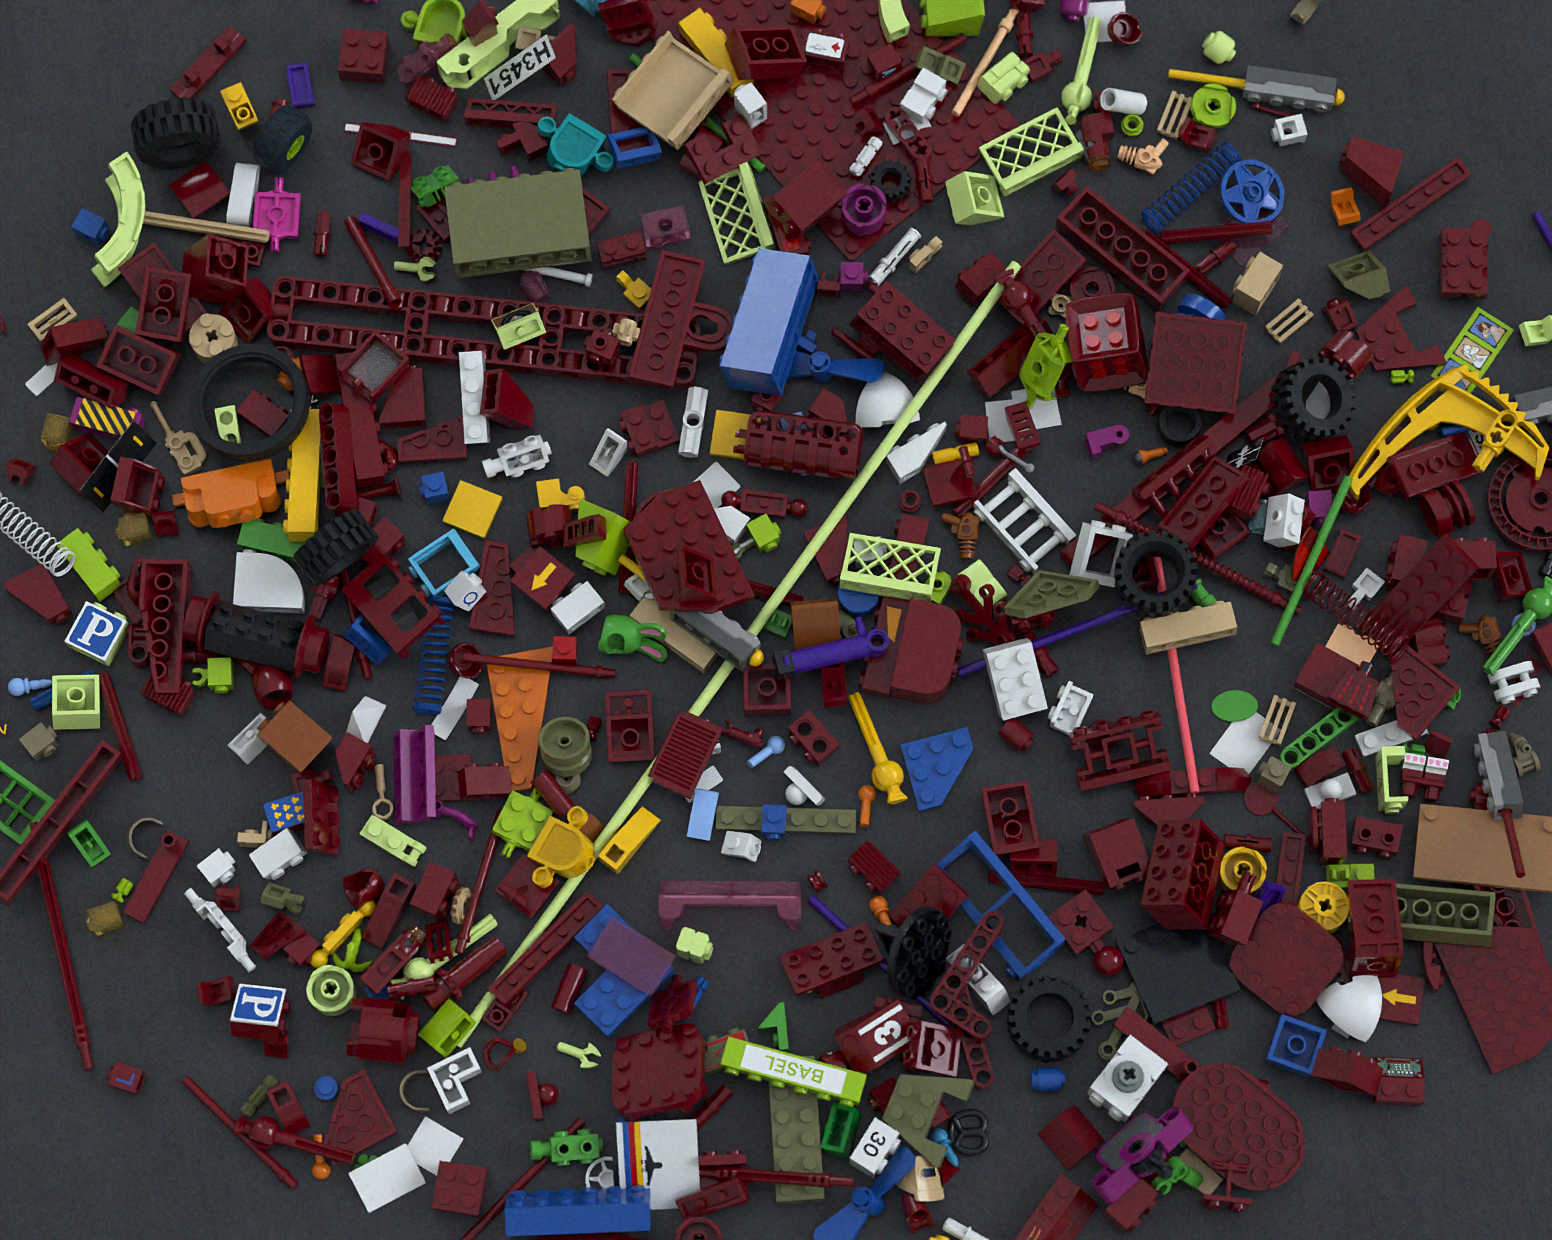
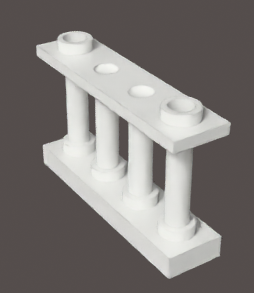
M1015 468L1008 474V486L984 506L976 500L973 513L976 517L980 518L981 522L985 521L1020 560V566L1026 572L1030 571L1034 575L1038 571V566L1035 564L1059 543L1064 542L1066 545H1069L1076 539V534ZM1014 492H1019L1024 498L1023 503L998 523L990 512ZM1034 509L1039 514V519L1013 539L1005 529L1026 511ZM1049 525L1054 531V536L1028 556L1020 546L1042 527Z

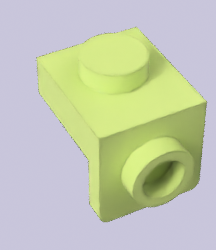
M1548 315L1542 320L1523 322L1519 325L1525 346L1542 345L1552 341V315Z

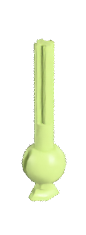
M1089 17L1074 81L1065 86L1062 91L1061 101L1063 106L1068 109V116L1065 121L1070 126L1076 123L1078 113L1088 108L1092 101V92L1087 86V81L1102 23L1099 17Z
M491 914L472 926L469 934L471 939L466 944V948L497 926V921ZM457 939L452 941L453 957L457 955L455 953ZM447 956L444 957V961L440 962L439 959H435V963L430 964L429 959L413 958L404 966V977L390 980V983L392 985L406 982L409 978L416 980L432 975L435 976L434 971L451 959Z

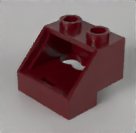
M120 457L111 502L114 507L123 508L126 514L152 518L153 512H158L160 508L158 496L159 491L164 489L165 477H163L160 469L132 458Z

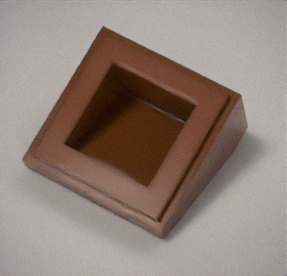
M590 813L587 822L579 831L594 844L605 827Z

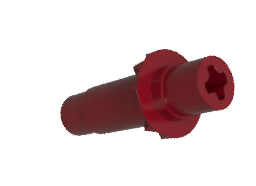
M494 936L447 972L441 968L436 970L434 973L437 979L434 982H437V990L420 993L422 999L431 1010H434L450 998L458 1002L462 999L461 990L507 954V950L500 940Z

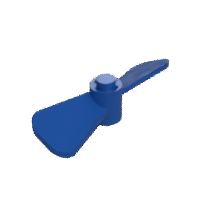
M796 351L787 379L812 376L816 382L826 383L836 375L873 383L881 379L885 366L883 361L878 358L830 360V357L825 352L818 351L808 355Z
M907 1147L899 1148L870 1189L866 1187L857 1188L852 1194L851 1203L814 1230V1240H855L868 1216H878L883 1212L885 1199L882 1195L913 1169L916 1161L913 1152Z

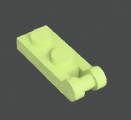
M373 814L360 832V836L413 868L417 865V859L420 854H424L427 849L423 844L413 840ZM408 846L413 848L409 855L404 853Z

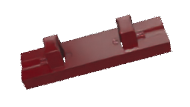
M229 25L171 86V93L178 98H195L247 42L246 38ZM218 47L222 50L223 54L217 50Z

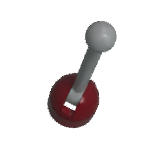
M993 436L988 440L985 446L986 452L993 456L1004 454L1025 467L1027 472L1031 473L1034 471L1033 464H1027L1006 451L1005 444L1000 438Z

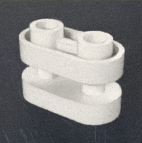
M1531 661L1499 669L1493 676L1487 675L1491 685L1498 683L1499 689L1493 692L1496 702L1501 701L1502 704H1508L1515 701L1517 696L1524 695V698L1537 694V690L1541 687L1538 678L1530 679L1529 673L1534 671ZM1520 677V683L1508 686L1507 680Z

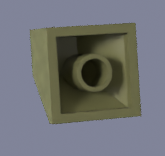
M1370 250L1328 265V269L1345 288L1368 299L1379 298L1383 294L1391 292L1386 268Z

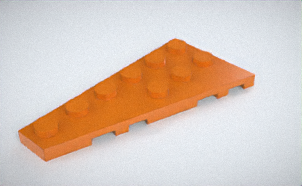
M553 646L499 657L552 662ZM487 665L504 766H509L511 791L522 792L532 790L533 785L530 782L534 779L539 734L543 724L551 671Z

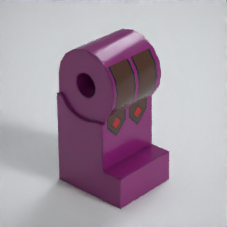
M1115 425L1086 433L1084 440L1090 459L1100 458L1103 450L1123 448L1127 444L1129 431L1123 425Z

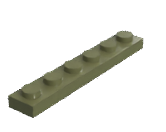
M717 806L716 831L762 832L763 807ZM786 808L785 833L856 835V810Z

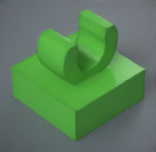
M776 609L767 621L764 631L786 639L792 625L791 615Z

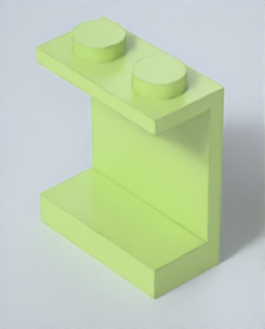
M1405 746L1381 747L1375 756L1378 810L1385 811V814H1398L1408 802V797H1389L1387 765H1399L1405 756Z

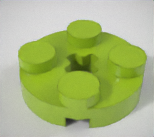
M1204 85L1191 99L1190 109L1194 122L1213 129L1225 127L1236 111L1234 97H1231L1227 92L1228 90L1222 85ZM1211 102H1215V106H1217L1218 109L1212 111L1210 110L1208 105H1210Z

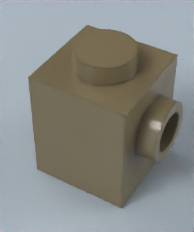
M39 723L19 738L36 762L43 756L48 757L56 750L55 747L59 745L55 740L58 736L50 725L45 728L42 723Z
M1271 756L1268 763L1263 761L1257 771L1261 775L1257 784L1278 794L1292 767Z

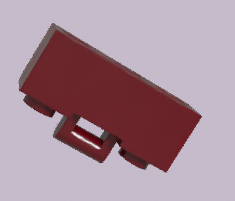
M75 354L58 360L54 381L108 408H112L125 401L130 383L92 365L91 362Z

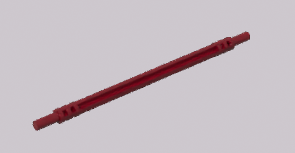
M37 822L29 823L31 831L37 825ZM47 857L38 868V875L73 1026L72 1029L75 1035L76 1047L80 1050L84 1071L94 1069L89 1050L91 1044L84 1021L49 865L50 862Z

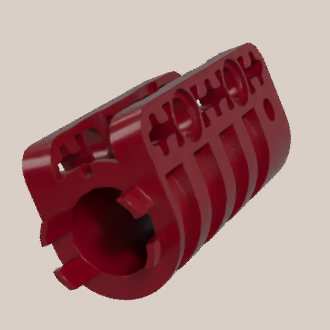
M760 410L749 417L747 430H736L735 437L746 440L745 445L738 444V446H734L733 453L744 454V465L829 478L838 476L855 479L860 465L864 430L856 423ZM761 417V419L764 421H770L771 419L772 422L766 423L765 425H761V422H758L757 418ZM781 419H785L788 422L787 430H783L780 427L779 422ZM806 423L807 427L815 428V426H818L817 430H810L808 432L804 428H795L796 425L801 426ZM826 425L833 428L834 433L832 437L825 434L824 429ZM851 430L853 434H856V437L852 439L850 435L843 434V436H840L841 432ZM844 447L848 449V453L844 451Z

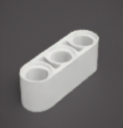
M236 163L227 210V224L244 227L251 226L255 192L258 189L260 176L259 165Z

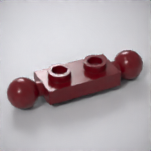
M743 489L742 496H738L734 491H726L721 497V503L724 507L732 506L735 508L737 505H741L740 512L743 514L760 516L767 514L768 517L786 518V511H790L796 517H801L807 512V504L804 500L794 499L788 502V494Z

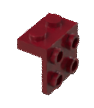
M740 1150L727 1151V1155H717V1151L703 1152V1156H698V1166L704 1168L723 1166L747 1169L746 1154H741ZM699 1177L700 1190L722 1182L716 1178ZM743 1182L747 1190V1182ZM748 1199L730 1206L746 1205Z

